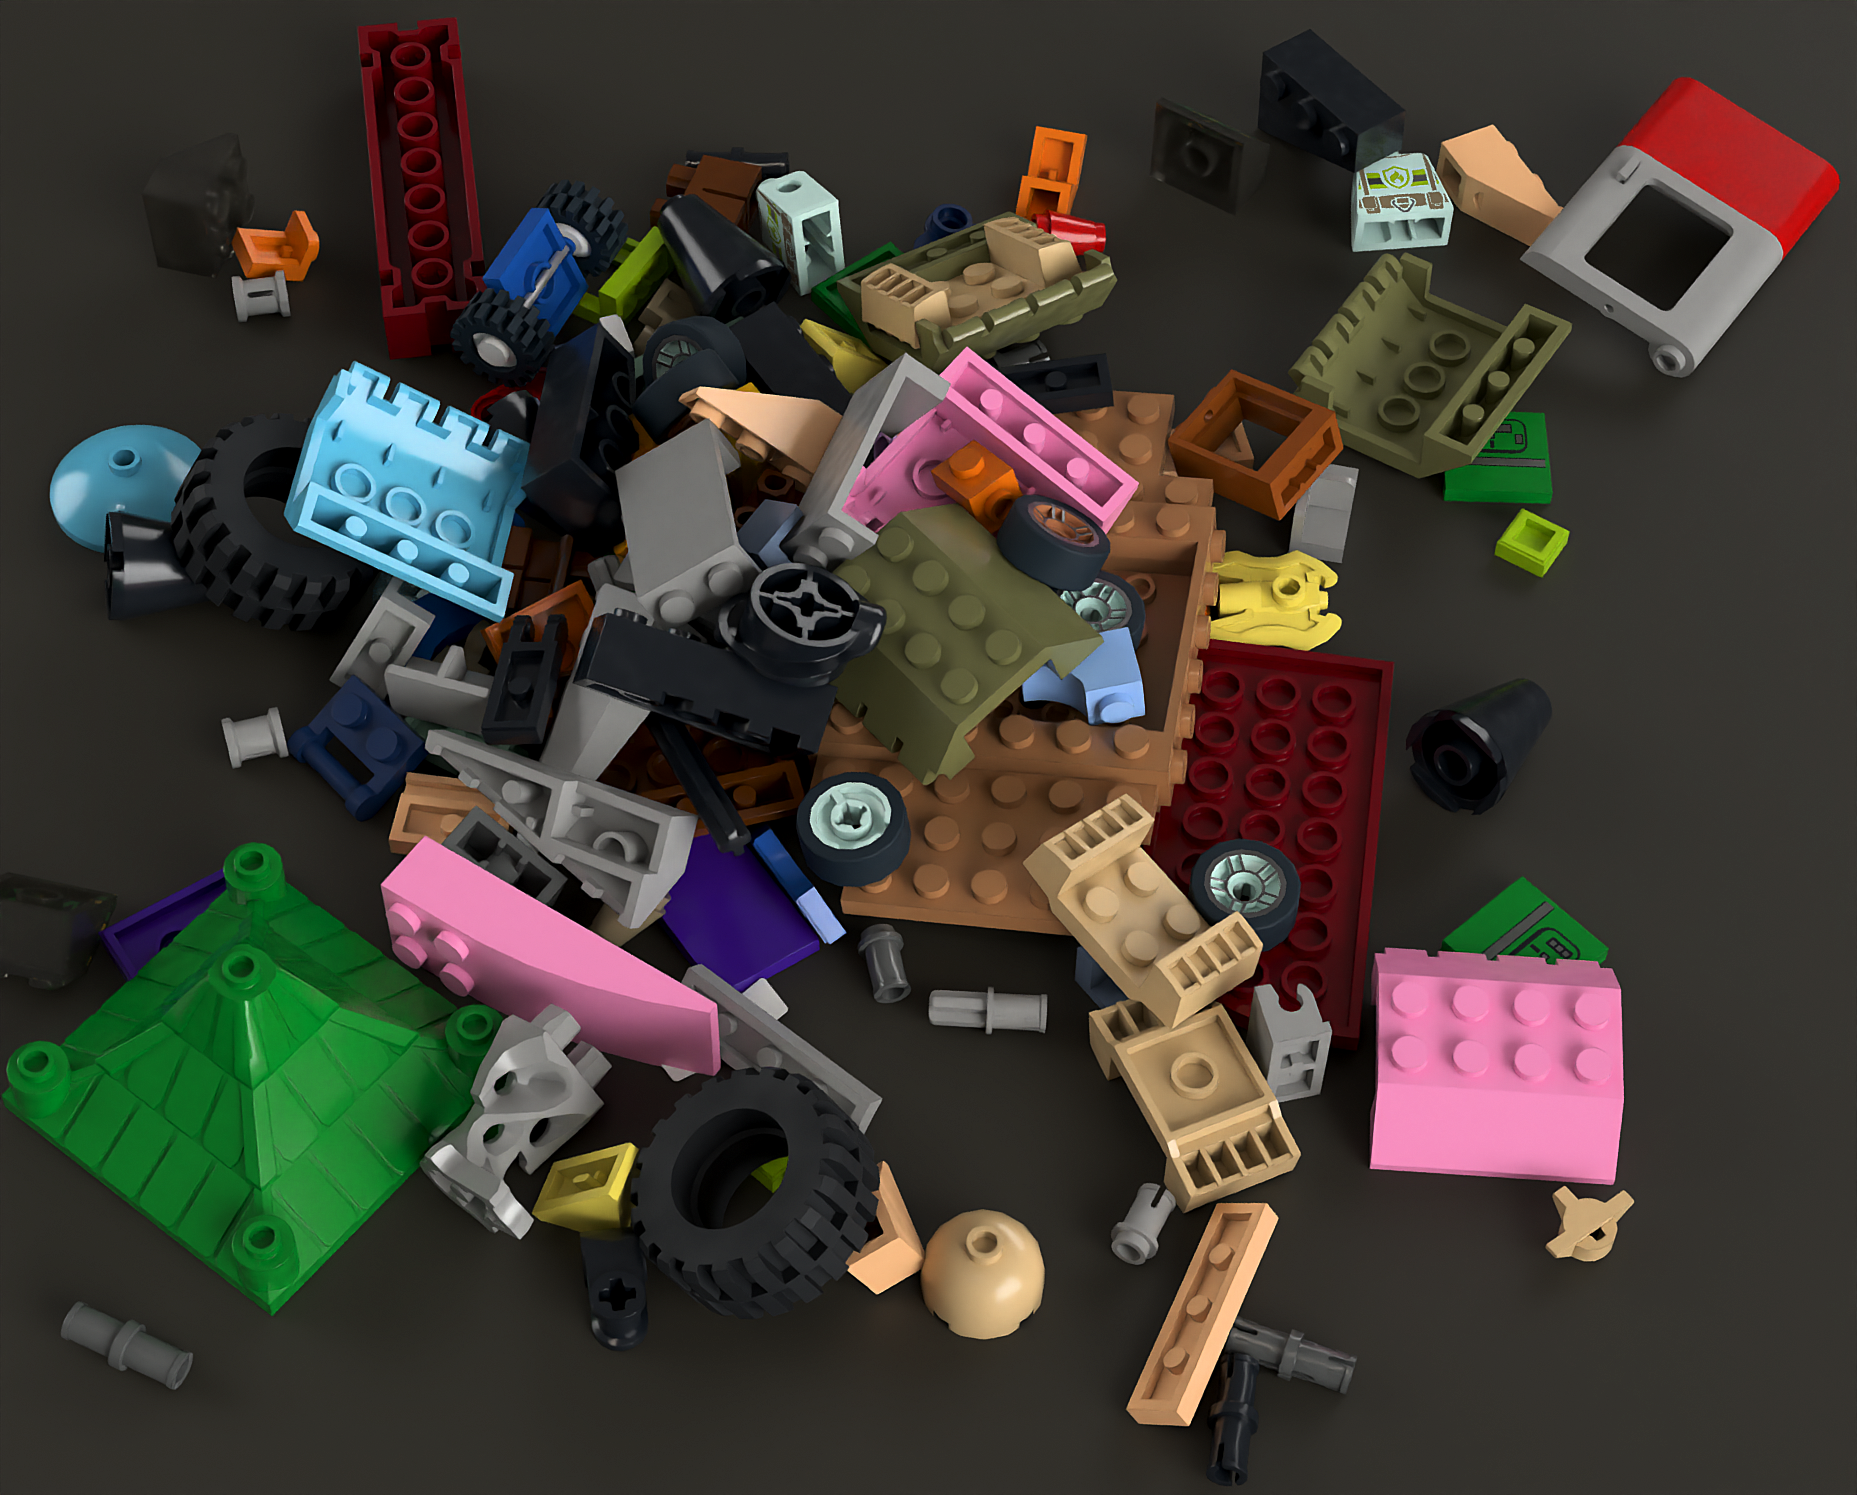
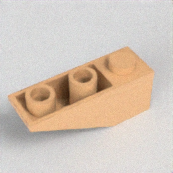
M1494 125L1441 142L1436 173L1446 193L1460 211L1531 246L1563 209V207L1558 206L1546 191L1540 177L1532 173L1521 160L1515 146L1510 141H1506Z
M701 386L683 393L678 400L691 409L690 417L695 422L699 423L704 419L710 418L718 429L737 441L735 447L742 454L758 462L766 460L781 470L782 474L792 477L795 481V489L801 492H806L843 417L820 400Z

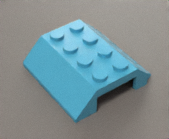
M353 361L349 371L341 369L337 376H333L308 427L284 510L285 518L293 531L499 623L505 615L514 573L501 567L515 509L527 497L521 489V483L530 443L497 429L489 446L486 447L482 444L488 433L489 424L452 406L446 408L440 423L437 424L433 420L440 406L439 400L401 382L397 384L390 400H386L383 396L389 386L390 377Z

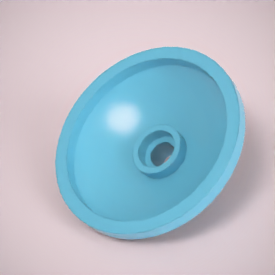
M152 425L120 426L93 435L74 447L55 470L50 484V502L54 517L60 528L72 540L88 549L104 553L105 520L108 512L124 511L171 522V512L176 506L174 501L176 494L200 454L201 449L189 438L178 432Z

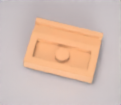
M407 772L405 778L406 786L404 793H401L389 836L391 853L408 855L424 836L442 844L475 806H478L511 834H513L514 828L493 810L495 806L493 802L477 788L467 787L458 778Z

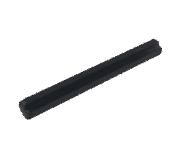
M650 712L643 722L721 853L731 851L735 857L745 853L743 846L752 839L751 833L685 724Z

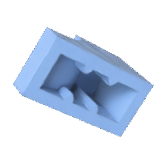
M1124 627L1100 632L1099 634L1102 636L1104 643L1062 680L1044 664L1021 685L1024 702L1047 700L1064 703L1083 713L1087 717L1088 724L1091 726L1103 723H1120L1129 718L1146 715L1142 678L1129 628Z

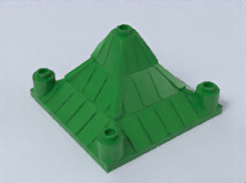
M251 842L238 846L226 857L223 873L227 889L209 905L205 912L198 915L167 947L163 948L144 965L133 979L127 981L95 1014L87 1018L73 1031L62 1045L58 1046L49 1041H34L26 1043L15 1050L9 1058L6 1068L10 1087L1 1097L4 1106L265 1312L273 1316L419 1168L420 1161L425 1157L424 1155L449 1132L460 1126L475 1104L470 1091L478 1069L494 1041L503 1018L495 1009L486 1005L472 1004L461 1007L458 1010L454 1004L432 988L424 985L409 971L394 960L383 955L379 949L357 933L349 930L342 922L319 905H315L308 900V897L287 883L281 856L273 847L264 843ZM502 1077L496 1080L494 1090L499 1086Z

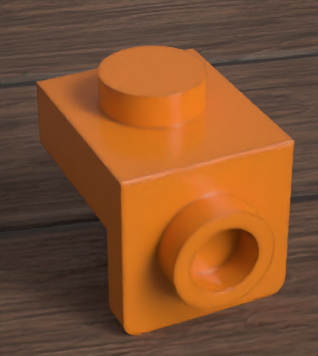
M297 210L292 212L285 231L237 228L231 242L246 278L253 279L273 277L276 271L284 270L286 281L303 282L311 261L317 258L319 252L318 234L313 230L305 211Z
M972 440L931 470L936 486L964 507L991 534L1001 528L1014 501L1023 496L1013 468L976 440Z

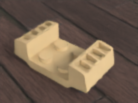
M1001 218L983 224L990 263L970 265L964 269L962 275L948 281L929 282L893 263L887 264L861 280L862 321L870 323L876 329H882L889 336L893 335L899 338V341H905L912 348L918 349L920 345L915 322L921 319H926L940 326L941 331L951 326L964 323L975 316L981 319L985 312L1000 308L1022 297L1026 300L1030 293L1048 288L1064 279L1070 281L1072 276L1081 273L1082 270L1070 241L1057 238L1056 235L1046 233L1041 228L1037 229L1030 223L1020 221L1019 218Z
M1124 794L1041 844L1023 862V865L1047 895L1052 913L1130 1000L1142 1002L1171 1030L1223 994L1252 977L1255 973L1263 943L1238 910L1212 927L1195 909V906L1140 847L1155 819L1129 795Z
M1135 1000L1118 1001L1112 1006L1089 1012L1090 1045L1108 1081L1122 1076L1167 1157L1164 1183L1168 1191L1175 1197L1176 1204L1182 1213L1294 1169L1301 1156V1152L1281 1115L1274 1093L1222 1004L1216 1001L1208 1004L1171 1030L1142 1002Z

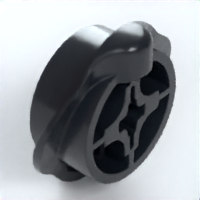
M784 563L764 570L755 579L751 590L737 594L723 604L714 627V639L718 644L728 646L756 672L766 678L796 687H816L832 682L843 673L849 661L874 650L883 634L887 622V613L884 607L870 603L846 581L825 569L802 563Z

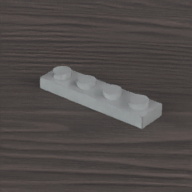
M699 964L688 968L681 983L717 1004L720 1058L735 1070L754 1067L760 1073L763 1067H777L786 1069L790 1074L799 1073L812 1080L859 1126V1130L863 1134L866 1132L882 1101L880 1096L704 965Z

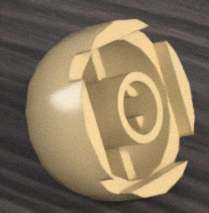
M984 1209L961 1213L942 1224L926 1246L925 1260L920 1273V1286L925 1306L933 1315V1311H935L939 1318L948 1323V1329L960 1336L983 1340L1011 1334L1019 1328L1020 1322L1026 1319L1032 1311L1034 1314L1041 1304L1045 1281V1268L1038 1241L1026 1226L1002 1212Z

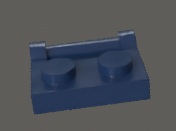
M354 674L308 726L296 730L287 742L288 751L300 763L307 762L346 801L345 808L360 822L372 818L404 783L407 772L412 773L429 754L425 749L426 740L364 680ZM334 736L375 774L367 784L362 785L324 748Z

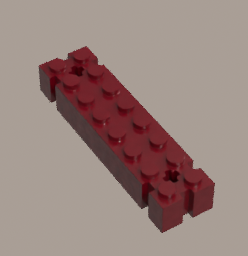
M457 17L417 21L418 29L398 31L397 23L357 26L381 280L382 309L390 360L432 355L431 346L452 345L455 340L450 338L453 324L475 293L478 291L483 293L487 289L482 279L486 271ZM452 345V353L464 352V351H455L454 348H453V345Z

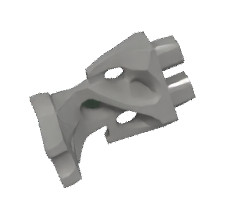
M552 1003L538 1014L531 1023L514 1014L502 1021L494 1041L478 1069L470 1091L475 1104L460 1126L433 1145L419 1164L424 1173L444 1194L482 1223L490 1232L495 1234L498 1230H501L519 1240L529 1230L534 1219L514 1198L510 1188L504 1183L503 1178L506 1170L515 1157L518 1156L519 1166L524 1172L531 1175L555 1151L588 1123L604 1105V1102L593 1089L612 1067L600 1051L582 1040L568 1056L563 1053L562 1050L581 1031V1026L568 1011ZM502 1077L499 1086L495 1092L494 1085L496 1083V1080ZM548 1118V1124L544 1133L535 1142H530L529 1135L533 1127L539 1120Z

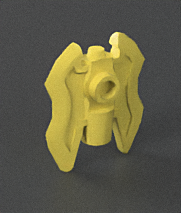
M1236 550L1225 552L1223 563H1214L1212 572H1217L1219 577L1217 595L1219 619L1211 621L1210 639L1264 646L1283 645L1296 650L1309 651L1328 641L1341 627L1342 620L1338 615L1328 613L1326 616L1320 615V610L1328 608V593L1319 591V585L1323 588H1329L1336 584L1338 576L1322 561L1298 550L1278 557H1255Z

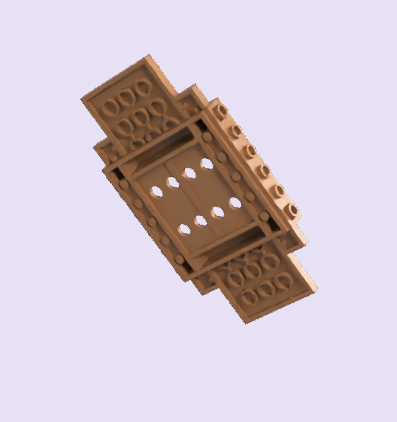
M1113 391L1114 406L1053 414L1139 482L1137 490L1106 534L1111 543L1110 553L1101 570L1117 575L1136 589L1144 601L1146 619L1140 645L1135 655L1142 678L1146 715L1129 718L1120 723H1103L1091 726L1088 724L1087 717L1083 713L1064 703L1050 701L1039 709L1024 707L1020 703L1022 690L1021 686H1019L964 736L975 758L951 780L944 774H939L932 783L923 785L897 759L900 751L891 753L862 724L865 716L856 718L835 697L818 753L807 755L810 771L813 774L810 789L825 778L844 772H868L887 779L901 793L911 829L909 852L898 869L883 880L862 887L843 886L840 899L843 914L1073 936L1052 913L1047 895L1023 865V862L1041 844L1124 794L1129 795L1138 802L1154 819L1156 812H1160L1161 806H1171L1174 784H1184L1186 778L1187 750H1181L1182 739H1192L1194 732L1195 705L1189 704L1190 694H1200L1202 687L1203 660L1197 659L1198 649H1208L1210 641L1211 617L1205 615L1206 605L1215 606L1217 602L1219 577L1217 572H1212L1214 563H1223L1226 548V531L1217 530L1216 508L1211 507L1214 494L1213 479L1163 476L1168 450L1167 440L1171 434L1175 413L1174 395ZM1154 822L1141 845H1150Z

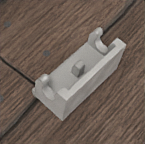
M1271 984L1254 987L1245 1045L1278 1103L1319 1095L1321 1092L1332 1029L1329 1021H1322L1313 993L1303 984H1298L1296 992L1297 1001L1300 1002L1301 1008L1294 1012L1286 1011L1280 1007L1278 1002L1279 996Z

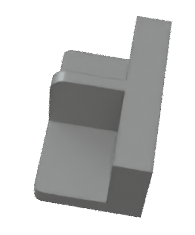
M1330 464L1301 496L1295 506L1288 553L1298 550L1319 560L1342 563L1359 469Z
M395 576L392 577L331 676V682L342 687L354 674L364 680L382 699H385L388 694L384 679V672L387 666L394 664L405 667L436 617L397 593L404 580Z
M452 645L443 663L411 656L406 667L394 664L387 666L384 672V679L391 707L398 714L482 735L481 726L494 676L467 670L462 647Z

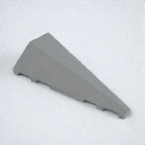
M608 583L603 584L596 593L594 599L596 603L588 626L582 634L578 646L580 650L571 677L565 684L539 761L596 781L650 711L572 683L593 619L605 613L613 614L615 608H621L646 617L648 619L646 625L663 630L637 601L634 592ZM688 623L678 628L701 638V643L705 644L707 642V639ZM519 832L517 833L516 837L520 841H522L535 853L539 852V850L536 847H534L527 839H525Z
M446 730L428 731L425 749L430 754L440 755L460 773L458 776L459 780L467 787L477 788L495 804L493 810L552 863L562 864L583 883L580 888L591 898H600L619 915L617 921L623 926L630 929L639 928L685 872L698 815Z

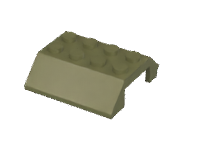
M1008 211L836 281L839 294L873 352L892 362L904 353H907L940 375L966 347L970 348L983 360H987L995 356L997 350L1013 343H1025L1035 340L1040 336V332L1058 324L1075 323L1083 318L1084 313L1101 307L1117 282V278L1111 268L1110 257L1094 249L1084 252L1086 272L1072 276L1070 281L1064 279L1048 288L1030 293L1026 300L1021 297L1000 308L987 311L982 315L981 319L975 316L964 323L951 326L941 331L940 326L926 319H921L915 322L920 345L918 349H914L909 343L901 342L899 338L893 335L889 336L886 331L878 330L874 325L862 321L861 280L879 268L893 263L929 282L948 281L962 275L964 269L970 265L991 262L983 224L1008 217L1019 218L1020 221L1030 223L1035 228H1037L1036 223Z
M1406 252L1401 256L1399 263L1396 257L1386 253L1379 258L1364 277V282L1358 284L1338 309L1339 314L1333 315L1312 341L1313 346L1307 347L1290 368L1288 374L1298 386L1293 395L1335 411L1343 445L1419 479L1469 465L1473 462L1571 332L1572 323L1525 303L1508 326H1504L1430 294L1432 263Z
M959 503L900 512L876 533L879 536L875 545L853 560L846 559L832 572L846 581L870 603L884 607L887 613V622L881 639L874 650L849 661L843 673L829 684L838 687L835 697L856 718L865 716L862 724L891 753L900 751L897 759L923 785L932 783L939 774H944L951 780L975 758V755L964 736L1044 664L1062 680L1104 643L1102 636L1046 584L1031 578L1005 558L996 543L997 539Z

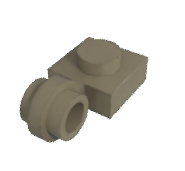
M667 278L638 318L640 322L646 325L632 345L634 354L638 357L644 354L647 341L657 328L672 321L696 316L686 291Z

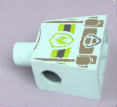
M1397 151L1354 173L1351 189V246L1353 252L1448 244L1454 209L1427 155L1422 153L1399 154Z
M796 171L777 179L769 178L761 182L755 191V198L759 207L764 245L766 249L785 263L792 277L790 283L798 294L803 296L811 293L812 287L845 268L838 200L804 171ZM805 245L808 246L807 252H805Z

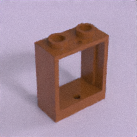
M1232 369L1216 387H1213L1207 393L1204 400L1190 416L1174 429L1172 435L1167 440L1178 477L1213 479L1214 493L1278 521L1286 515L1344 449L1335 411ZM1244 419L1288 437L1258 471L1214 453Z

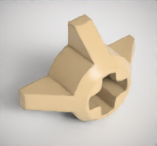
M1563 1186L1553 1193L1552 1196L1562 1220L1558 1236L1546 1244V1249L1555 1258L1572 1256L1582 1261H1596L1605 1257L1611 1250L1617 1233L1616 1222L1633 1205L1634 1199L1623 1190L1606 1203L1593 1198L1578 1200L1566 1186ZM1598 1230L1599 1233L1595 1240L1590 1234Z

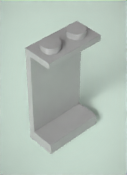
M904 353L854 392L798 506L803 512V516L779 545L783 553L791 557L794 563L813 565L832 573L846 559L853 560L875 545L879 535L842 511L847 497L879 431L892 439L943 402L951 383L907 353Z
M710 418L704 419L615 471L636 599L664 631H668V628L678 629L726 602L731 597L751 588L757 576L762 573V570L738 542L725 475L741 467L739 453L713 424Z

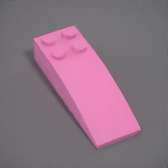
M424 836L382 882L381 890L393 952L409 967L418 969L421 966L440 977L442 983L453 993L463 997L470 995L508 1016L514 1014L530 1023L552 1003L568 1011L581 1026V1031L571 1040L577 1044L582 1040L594 1046L598 1051L651 1065L662 1066L661 1064L705 1075L715 1076L720 1070L718 1010L715 1002L429 837Z

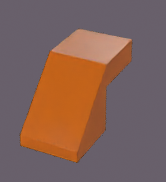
M1036 126L1028 175H1022L1016 215L1031 220L1034 213L1044 214L1046 209L1070 215L1079 185L1087 135Z

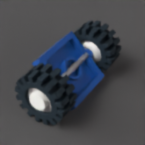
M569 179L561 180L559 184L555 182L547 189L536 207L531 208L483 276L482 279L488 289H485L483 293L481 291L475 293L450 331V338L455 339L452 343L454 350L464 351L460 359L465 364L472 362L475 365V368L472 370L480 376L484 371L489 374L488 381L497 384L502 379L504 386L510 388L515 383L518 387L526 386L528 382L531 383L554 349L555 345L552 343L589 288L585 278H587L589 273L593 277L600 276L602 271L605 272L628 238V235H626L629 230L628 223L621 222L624 218L621 209H611L615 202L609 196L604 200L598 197L601 190L592 186L587 191L585 190V183L577 180L573 186Z

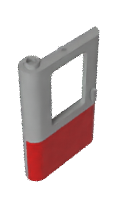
M1679 77L1672 81L1523 254L1520 260L1592 305L1604 316L1615 320L1648 341L1650 358L1660 372L1673 377H1686L1694 371L1837 193L1840 186L1839 175L1835 168L1826 160L1706 85L1690 77ZM1646 185L1654 188L1730 236L1727 243L1677 304L1669 311L1658 309L1589 265L1584 259L1590 249Z

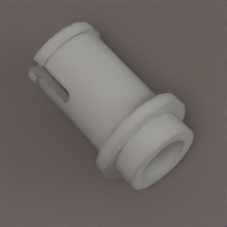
M1146 1183L1140 1186L1137 1197L1124 1222L1117 1223L1112 1229V1250L1120 1259L1127 1263L1143 1264L1146 1259L1152 1258L1158 1251L1159 1245L1156 1239L1169 1214L1176 1206L1175 1197L1166 1189L1155 1208L1151 1207V1203L1160 1185Z

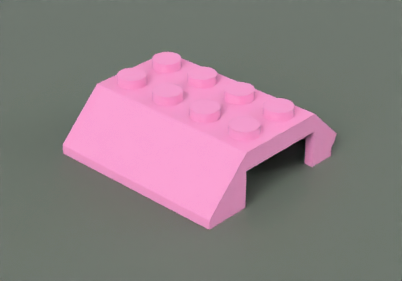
M966 347L939 375L951 383L943 402L904 429L867 469L862 466L842 508L843 512L877 533L900 512L957 503L936 486L931 470L972 440H976L1013 468L1022 495H1041L1069 505L1093 520L1105 534H1107L1137 490L1139 482L970 348ZM999 528L997 531H995L994 533H992V535H993L996 539H997V534H998L1000 528Z
M1385 948L1384 954L1374 953V964L1371 973V1005H1376L1375 1096L1370 1111L1369 1169L1605 1185L1614 1184L1624 1103L1621 988L1612 968H1600L1598 961L1556 959L1555 965L1546 963L1545 958L1497 955L1496 961L1487 960L1485 954L1438 951L1437 957H1428L1426 950Z

